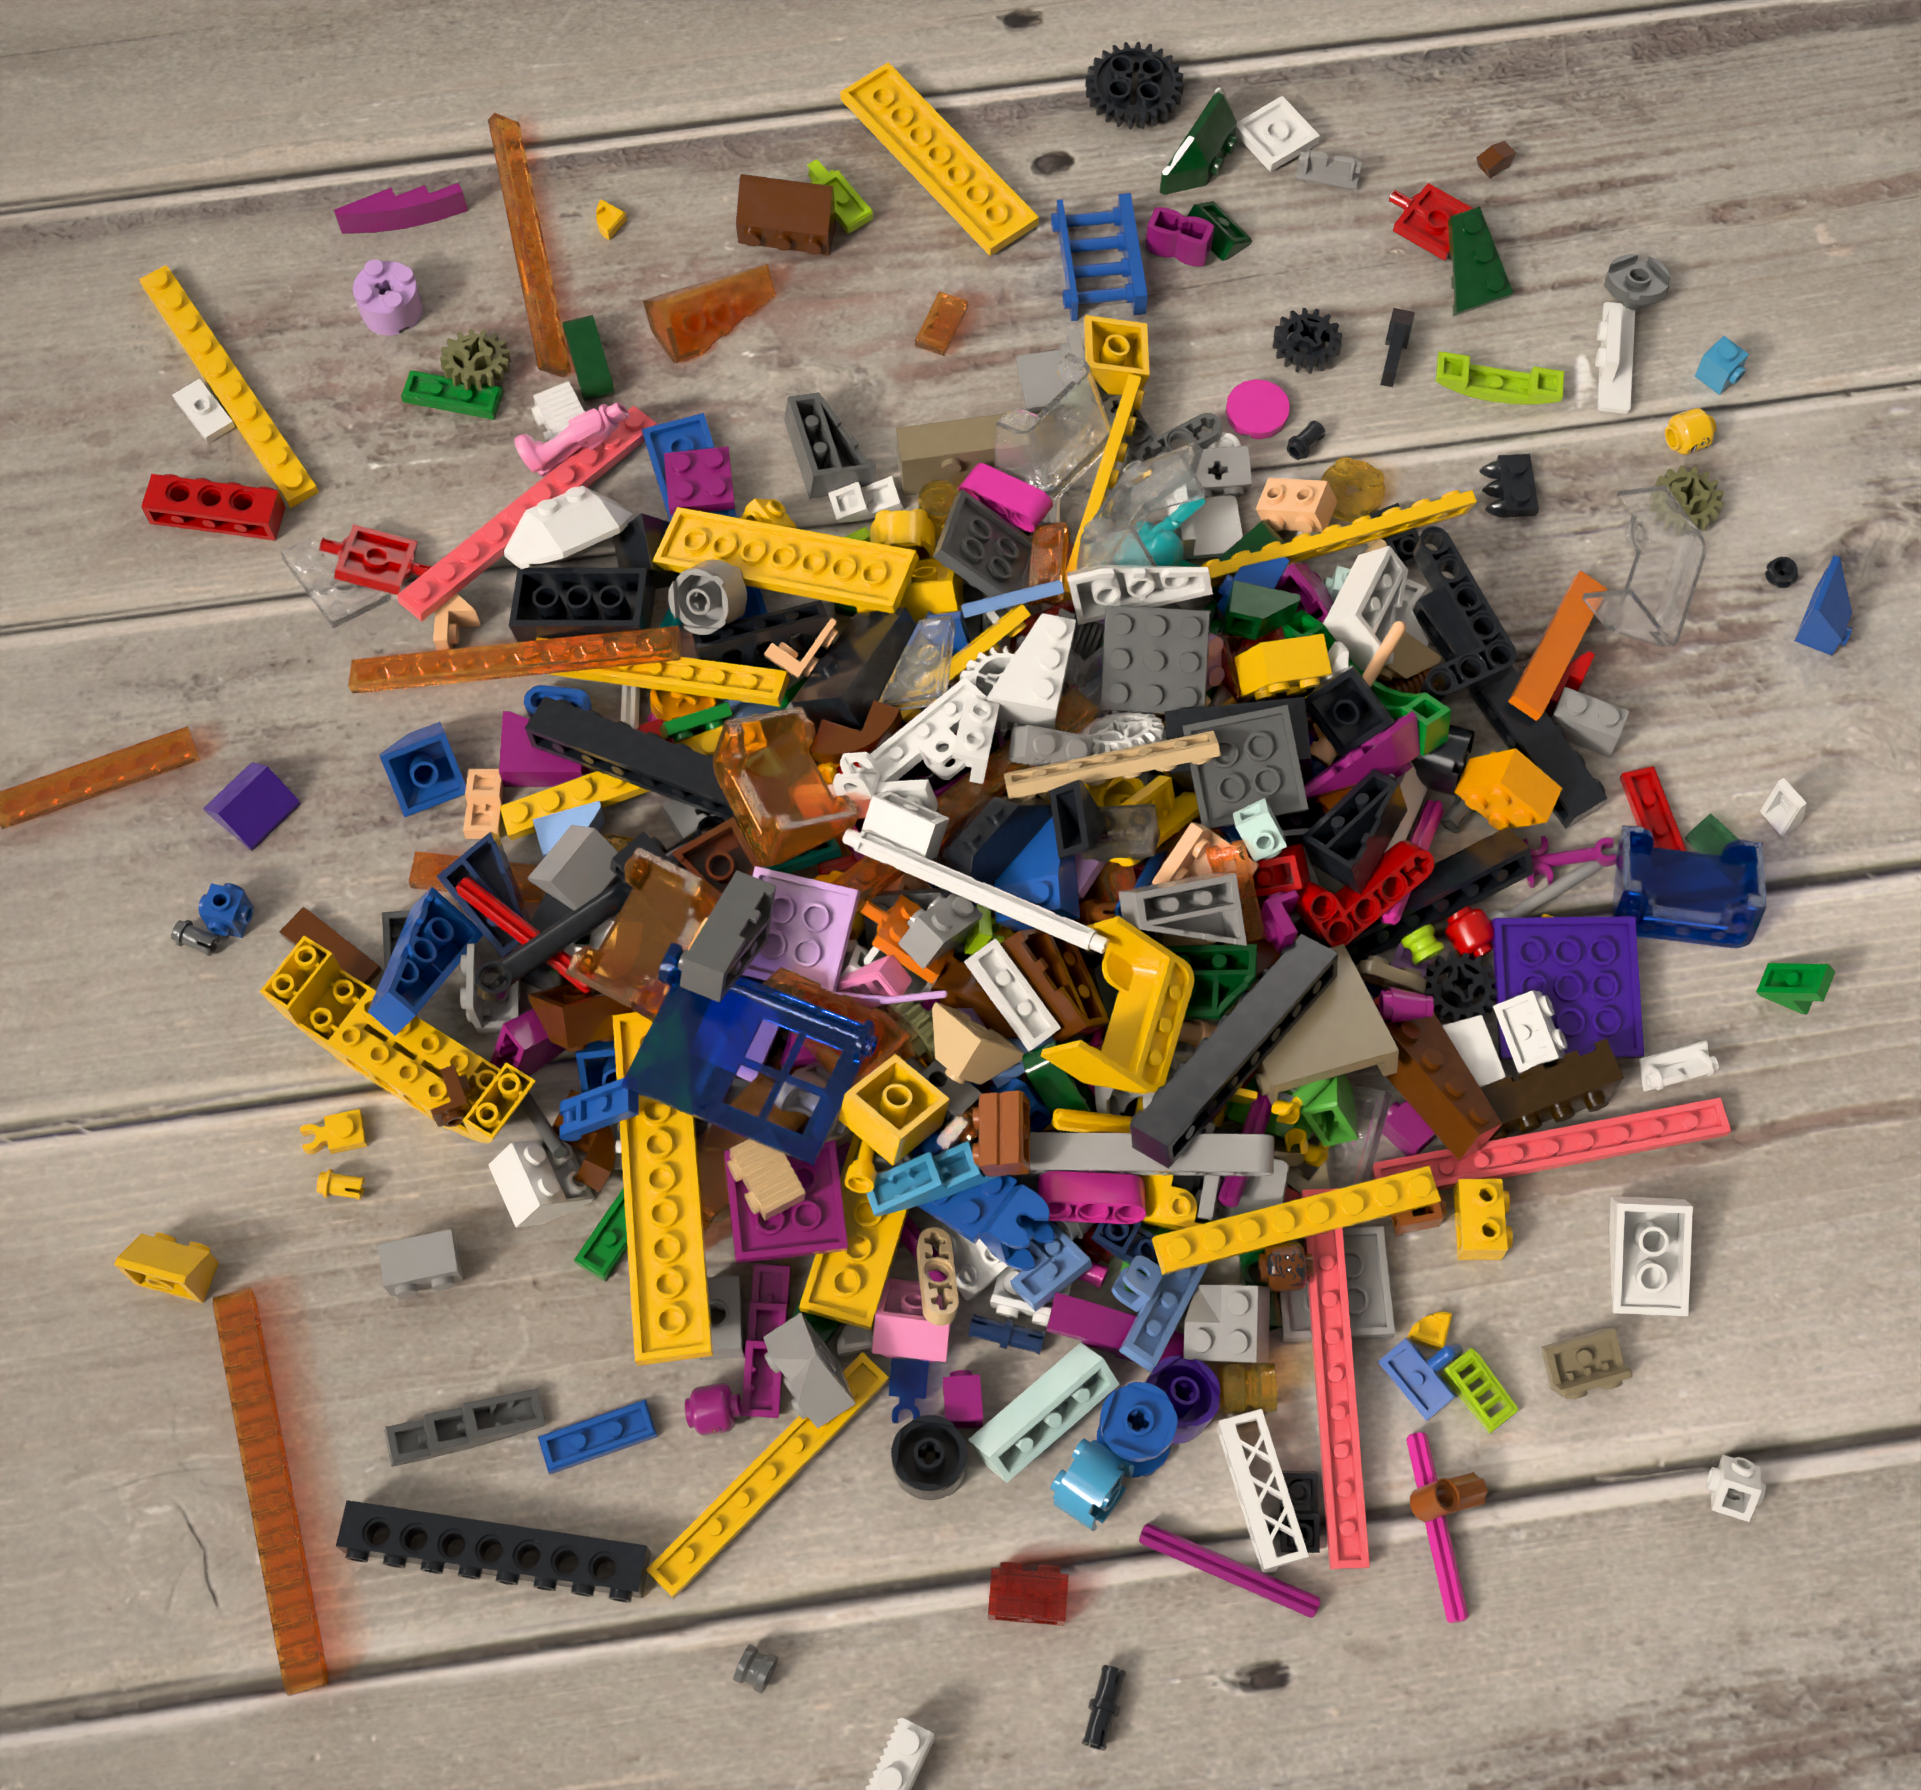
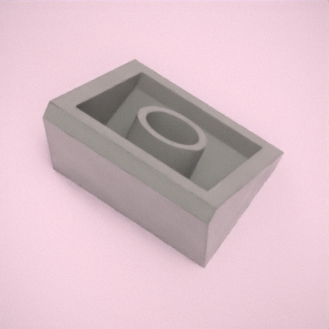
M571 825L530 874L528 880L575 911L608 889L615 881L617 876L610 870L612 858L619 852L595 828Z

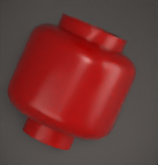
M1467 906L1446 920L1449 925L1445 929V935L1459 956L1462 957L1463 953H1469V956L1474 955L1475 958L1478 956L1483 957L1493 950L1491 944L1494 938L1492 922L1482 909L1475 908L1472 910L1470 906Z

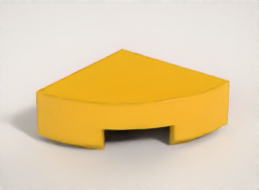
M601 199L596 208V222L600 233L610 241L628 220L627 214Z
M1436 1312L1423 1317L1413 1325L1407 1338L1409 1337L1413 1343L1440 1350L1445 1345L1452 1313Z

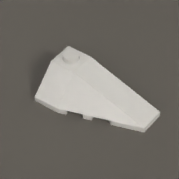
M1096 565L1067 572L1078 625L1105 619L1107 605L1154 608L1213 594L1208 567Z

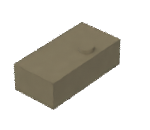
M1026 410L896 428L897 459L903 496L958 489L978 463L989 465L1019 480L1031 479L1032 441Z

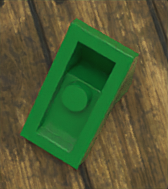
M1768 963L1756 993L1765 999L1800 1014L1807 1015L1813 1001L1824 1002L1835 971L1829 964Z

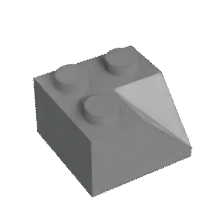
M1197 1285L1185 1319L1184 1359L1269 1363L1270 1289L1263 1286Z
M799 1313L763 1337L768 1350L764 1357L774 1373L777 1374L781 1371L784 1374V1382L795 1397L791 1400L792 1405L803 1420L808 1417L818 1429L856 1404L839 1360L802 1313Z

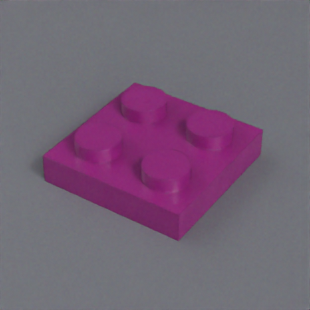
M729 446L664 453L670 516L674 515L677 507L702 512L735 509Z

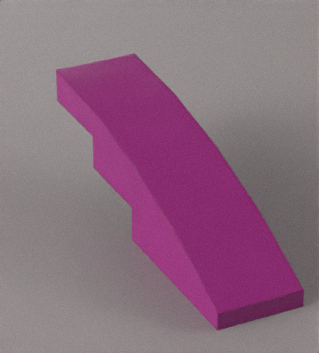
M455 183L430 194L425 185L395 196L390 187L333 211L341 233L355 234L407 229L440 221L466 212L468 209L463 191L459 183Z
M753 1264L748 1338L745 1348L742 1416L779 1418L783 1373L781 1371L777 1374L774 1373L764 1357L768 1350L763 1337L788 1321L791 1266Z
M1055 1293L1046 1332L1081 1340V1343L1085 1346L1116 1354V1358L1134 1362L1120 1353L1119 1349L1136 1316L1075 1297ZM1177 1331L1173 1332L1159 1362L1170 1356H1182L1181 1358L1184 1359V1334Z

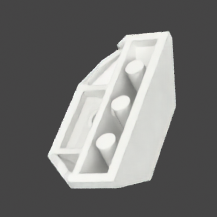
M584 486L573 487L560 496L543 500L537 506L527 509L505 547L504 555L520 569L528 568L531 564H543L562 559L621 533L628 523L634 519L633 513L616 501Z

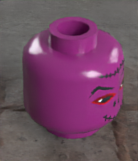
M725 1383L698 1386L693 1389L690 1398L685 1399V1416L689 1428H695L696 1432L702 1436L731 1431L735 1426L736 1417L742 1416V1403L739 1394H733L730 1387Z

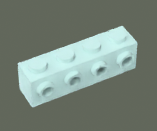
M1080 1342L969 1438L968 1441L985 1466L1008 1483L1120 1384L1105 1360Z

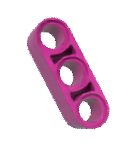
M978 463L958 487V493L963 489L1010 524L1028 532H1033L1053 507L1052 499L1044 491L984 463Z
M1048 1171L1038 1178V1195L1048 1205L1050 1211L1049 1220L1135 1224L1146 1217L1145 1183L1137 1175Z

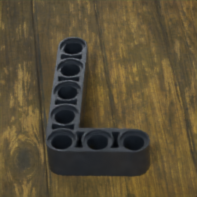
M1431 526L1424 529L1413 550V556L1468 653L1433 668L1423 682L1420 693L1426 692L1442 704L1447 705L1506 677L1516 660L1517 652L1449 534L1441 527ZM1425 544H1432L1438 550H1431ZM1442 572H1449L1454 578H1447ZM1458 600L1467 601L1471 607L1462 606ZM1474 628L1483 629L1487 636L1478 634ZM1495 656L1500 658L1504 662V664L1501 665L1495 663L1491 657ZM1461 670L1472 672L1475 678L1466 677ZM1432 683L1442 685L1445 691L1435 690Z

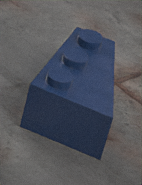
M489 832L436 877L501 957L504 958L514 951L518 941L459 896L456 891L458 883L463 878L470 877L526 922L530 923L529 914L500 837L493 832Z

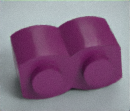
M1158 207L1154 209L1147 225L1145 248L1157 256L1175 257L1184 264L1201 267L1205 265L1211 251L1214 225L1199 217H1184L1173 209Z

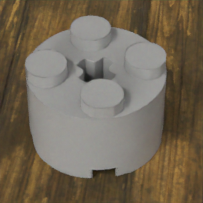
M716 559L705 560L683 571L669 588L668 601L672 614L675 618L679 617L686 625L684 626L686 630L698 635L711 634L737 620L744 614L747 603V590L743 581L742 571L737 566Z

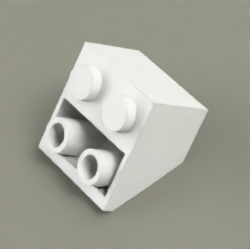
M543 1139L512 1142L488 1165L516 1228L545 1224L591 1203L595 1199L589 1186L574 1180L580 1165L571 1145L567 1142L562 1141L567 1149V1153L561 1158L553 1156Z

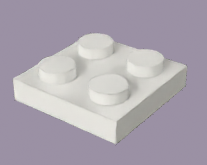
M1283 96L1238 121L1235 133L1270 172L1300 155L1301 151L1305 152L1307 149L1319 144L1320 135Z

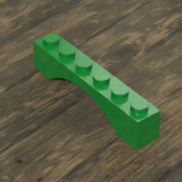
M1303 610L1294 614L1292 622L1278 628L1277 640L1324 634L1327 652L1336 642L1323 623ZM1349 658L1348 667L1354 665L1362 676L1364 672ZM1374 681L1371 689L1394 720L1411 711L1417 716L1420 754L1423 757L1448 741L1451 717L1450 708L1426 692L1418 694L1403 693Z

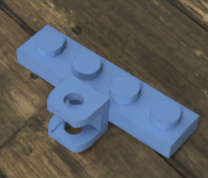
M1136 1256L1131 1261L1130 1266L1120 1272L1111 1289L1113 1295L1121 1303L1135 1312L1139 1311L1119 1352L1151 1372L1159 1362L1209 1263L1162 1275L1159 1265L1146 1257ZM1137 1270H1143L1147 1274V1277ZM1124 1283H1125L1132 1291H1134V1293L1128 1292V1291L1125 1289Z

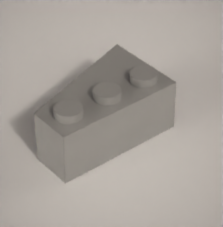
M1216 872L1118 891L1122 918L1139 930L1247 946L1236 873Z

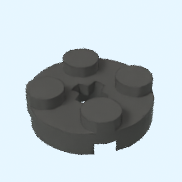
M1636 254L1620 256L1610 264L1604 286L1615 298L1623 301L1624 307L1630 310H1637L1641 305L1646 306L1658 303L1666 298L1670 281V272L1660 261L1651 257L1648 258V262L1637 260L1638 255Z

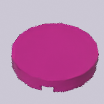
M1254 379L1244 381L1233 388L1227 398L1225 414L1228 424L1235 432L1241 435L1243 433L1250 435L1252 439H1264L1282 431L1288 420L1290 404L1287 395L1279 386L1269 381Z

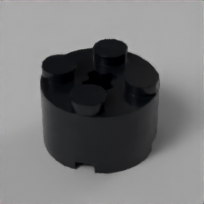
M1450 724L1448 741L1424 757L1419 754L1411 761L1416 769L1419 780L1427 789L1455 796L1456 793L1454 791L1467 765L1468 753H1471L1475 731Z
M923 1415L913 1419L898 1431L892 1443L891 1459L893 1472L899 1486L911 1496L922 1500L941 1499L952 1495L957 1490L967 1472L968 1451L963 1435L952 1422L936 1415ZM928 1451L935 1452L936 1459L933 1460L932 1464H925L924 1461Z

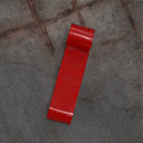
M1400 841L1383 854L1361 895L1347 886H1344L1334 895L1318 884L1307 881L1303 889L1296 890L1299 899L1295 908L1314 936L1332 947L1342 944L1345 946L1432 873L1434 868L1433 855L1412 842Z

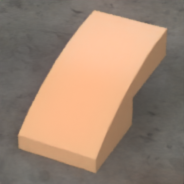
M469 769L465 791L467 802L463 828L465 839H482L489 832H493L500 837L502 819L500 806L503 805V783L499 769Z

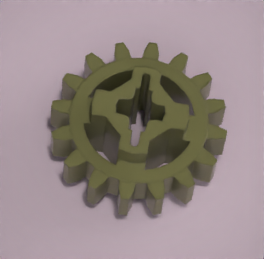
M469 329V335L466 336L458 332L457 340L448 338V347L441 348L442 357H440L445 378H452L454 386L464 383L465 390H469L472 385H476L478 391H481L483 384L486 383L492 388L494 387V379L503 381L504 372L510 371V351L507 349L506 341H499L498 334L496 333L490 337L487 336L486 329H483L480 334H475L473 329Z
M1683 465L1679 467L1677 473L1672 469H1668L1664 477H1658L1652 489L1650 497L1653 499L1650 508L1658 509L1655 515L1656 519H1666L1664 527L1668 528L1672 524L1676 525L1677 533H1680L1683 527L1688 528L1690 534H1694L1697 526L1702 531H1705L1709 523L1714 524L1724 505L1721 502L1724 495L1723 491L1716 490L1719 482L1717 480L1709 482L1707 480L1709 472L1706 471L1699 475L1695 466L1691 469V472H1686Z
M913 1001L893 1003L887 1006L886 1009L889 1011L887 1016L893 1021L891 1023V1030L896 1035L901 1048L906 1053L909 1052L914 1055L918 1060L922 1058L925 1064L929 1066L936 1060L932 1011L924 1009L920 1004L915 1005Z

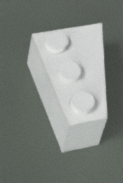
M1391 546L1358 555L1323 623L1337 642L1342 641L1349 650L1350 659L1362 671L1367 668L1394 624L1396 609L1402 607L1408 569ZM1393 652L1391 653L1385 665L1393 663Z
M1044 613L1040 615L987 696V701L1000 704L997 719L1054 729L1072 649L1076 620Z

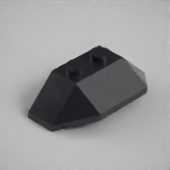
M995 796L980 802L940 846L936 857L937 863L972 877L976 881L991 885L1049 819L1052 818L1051 802L1037 797L1021 800L1018 798L1009 799L1008 796ZM941 888V895L945 898L952 894V892Z

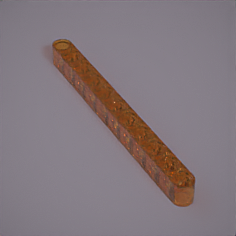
M249 1287L213 1297V1309L281 1677L287 1695L292 1696L328 1685L329 1676L255 1294L252 1288Z

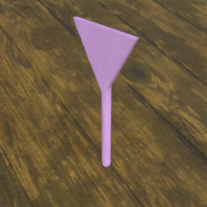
M945 990L898 996L830 991V995L838 1001L868 1011L881 1004L945 998L948 995Z

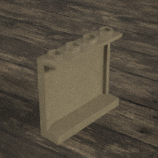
M1344 944L1330 948L1338 952L1337 977L1255 1070L1259 1092L1262 1096L1267 1095L1271 1105L1278 1100L1279 1092L1370 1066L1378 1065L1383 1077L1397 1073L1399 1049ZM1259 979L1255 980L1247 990L1251 991L1259 982ZM1241 996L1225 1014H1230L1237 1007Z

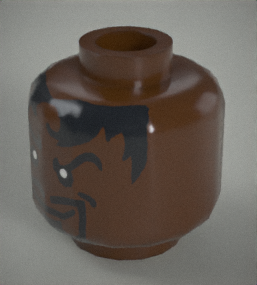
M1299 1242L1271 1245L1265 1248L1264 1253H1259L1258 1255L1260 1282L1267 1283L1271 1291L1302 1290L1306 1285V1278L1314 1276L1312 1254H1305L1304 1248Z

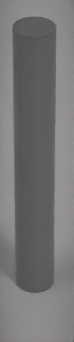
M528 1092L520 1103L521 1107L555 1158L563 1157L567 1153L566 1147L530 1092Z

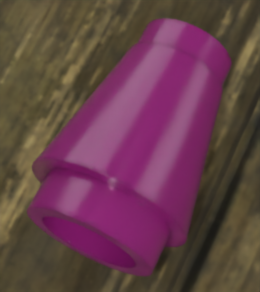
M1391 987L1389 991L1380 992L1379 1013L1382 1019L1388 1020L1389 1023L1433 1016L1434 1002L1432 996H1425L1424 994Z

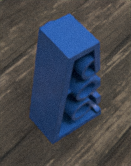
M433 887L412 906L368 1010L369 1014L395 1036L418 1014L460 964L461 955L467 954V944H476L483 936V933L472 921Z

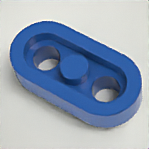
M537 685L529 689L524 696V705L530 717H532L545 696L555 700H566L574 707H580L584 711L592 710L590 697L580 689Z

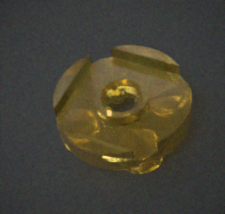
M1341 457L1334 465L1330 466L1324 472L1321 481H1328L1338 501L1332 516L1343 521L1353 522L1360 517L1378 511L1385 495V477L1382 471L1364 461L1348 457ZM1355 486L1360 493L1354 492L1353 495L1347 494L1348 489L1346 487Z

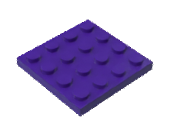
M1635 917L1494 918L1492 920L1494 931L1495 989L1497 990L1496 1005L1532 990L1540 991L1542 996L1547 995L1552 1003L1554 1015L1551 1016L1555 1029H1560L1566 1039L1567 1049H1564L1565 1054L1575 1050L1578 1051L1580 1056L1590 1053L1595 1049L1594 1043L1607 1038L1615 1058L1644 1057ZM1497 1018L1499 1060H1513Z

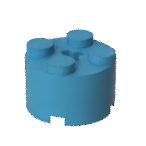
M1083 1438L1072 1454V1458L1075 1460L1067 1472L1062 1469L1057 1474L1050 1489L1055 1492L1053 1496L1054 1506L1092 1531H1095L1097 1529L1096 1520L1103 1524L1123 1496L1126 1488L1121 1485L1124 1475L1129 1478L1132 1477L1134 1465L1119 1457L1096 1440L1089 1442Z

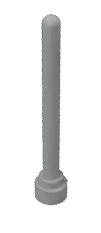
M1614 845V848L1606 849L1601 853L1606 856L1616 855V859L1622 856L1623 849L1619 845ZM1597 861L1585 862L1508 911L1494 910L1487 916L1491 922L1494 918H1523L1605 866L1600 865Z

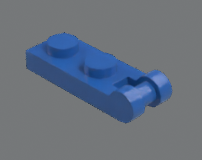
M627 1076L561 1101L560 1115L563 1116V1125L560 1126L559 1138L564 1141H576L581 1139L582 1135L639 1115V1080Z

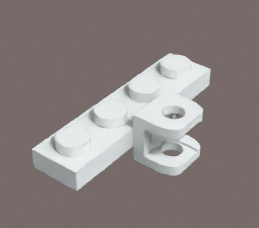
M966 677L960 680L870 754L881 773L879 782L897 781L921 760H924L925 765L939 778L950 780L966 767V760L953 757L956 740L954 733L958 731L964 699L970 697L987 701V697ZM951 758L955 759V763L951 767L944 766ZM858 764L860 768L864 767L863 764Z
M867 752L844 753L840 761L843 774H836L833 784L797 786L794 798L805 821L866 818L872 796L887 790L935 812L939 805L928 779L879 782L881 773L874 758ZM859 762L863 764L864 767H856L853 763Z

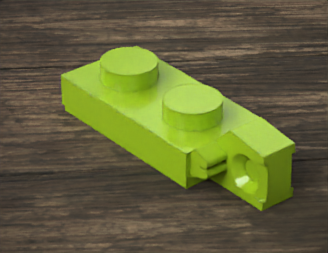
M818 159L807 164V175L812 181L810 183L833 186L836 220L848 234L873 220L872 209L839 170L834 171L832 169L828 172Z

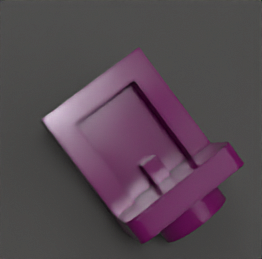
M1296 890L1285 894L1277 892L1270 895L1265 900L1258 917L1264 938L1267 942L1273 944L1277 953L1282 952L1286 945H1292L1297 934V930L1288 915L1294 911L1299 899Z

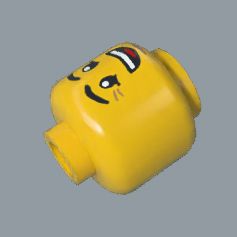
M1693 408L1671 417L1668 426L1665 428L1666 442L1673 451L1676 450L1682 455H1688L1708 448L1714 439V433L1717 429L1716 422L1711 415H1707L1700 408Z

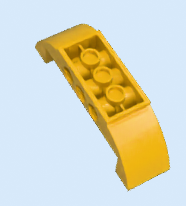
M306 936L301 938L259 991L285 1018L331 1053L337 1060L433 1121L435 1120L430 1110L451 1102L440 1069L455 1065L459 1075L466 1074L470 1082L473 1095L467 1098L471 1110L463 1119V1123L454 1127H443L481 1143L492 1142L536 1083V1080L507 1062L501 1069L417 1016L396 1036L393 1035L368 1013L376 991L343 971L333 953Z

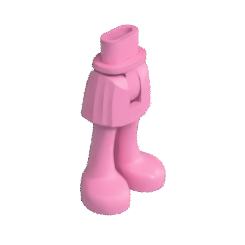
M619 402L611 406L602 404L599 406V410L590 409L570 419L569 426L554 439L546 443L535 441L528 434H521L515 437V445L527 467L532 472H538L540 476L544 477L581 447L592 450L601 444L619 427L620 421L629 417V412Z

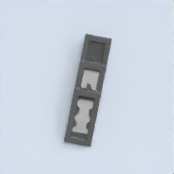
M537 1388L466 1402L461 1408L426 1414L422 1420L386 1426L384 1434L391 1467L506 1439L544 1427L546 1423Z

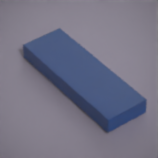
M645 1399L538 1436L548 1473L551 1475L649 1441L658 1436Z

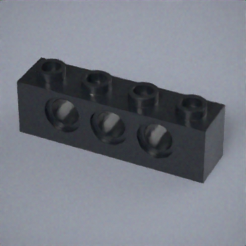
M818 600L733 621L711 634L698 635L692 633L697 659L764 668L776 665L767 659L764 653L771 643L779 646L781 642L799 653L796 659L804 658L829 622V617L822 601ZM801 633L799 636L791 638L793 635ZM763 642H768L765 645L759 646ZM833 643L830 645L828 650L821 647L816 656H820L824 652H828ZM730 650H736L733 653L726 654Z

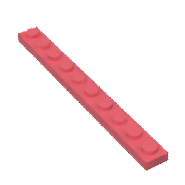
M632 406L628 410L629 417L620 421L619 427L606 440L592 450L584 447L577 450L397 594L398 603L421 622L504 556V549L527 509L537 506L543 500L560 496L570 488L580 486L588 488L644 442L643 428L655 426L657 423L637 407Z
M1715 1098L1488 1141L1481 1150L1460 1161L1449 1149L1371 1163L1370 1170L1372 1178L1375 1180L1430 1166L1437 1190L1454 1188L1458 1179H1501L1728 1136L1731 1128L1721 1098Z
M1336 1189L1302 1190L1301 1198L1333 1191ZM1343 1228L1304 1238L1305 1254H1312L1314 1276L1307 1277L1329 1570L1370 1567Z

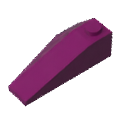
M1292 563L1289 565L1275 587L1276 590L1300 595V601L1295 614L1303 610L1321 623H1324L1334 604L1320 576L1313 572L1306 563Z
M1411 711L1396 719L1391 726L1351 750L1304 785L1307 801L1353 788L1373 769L1386 776L1393 774L1395 778L1409 771L1413 767L1410 761L1420 754L1417 716L1414 712Z

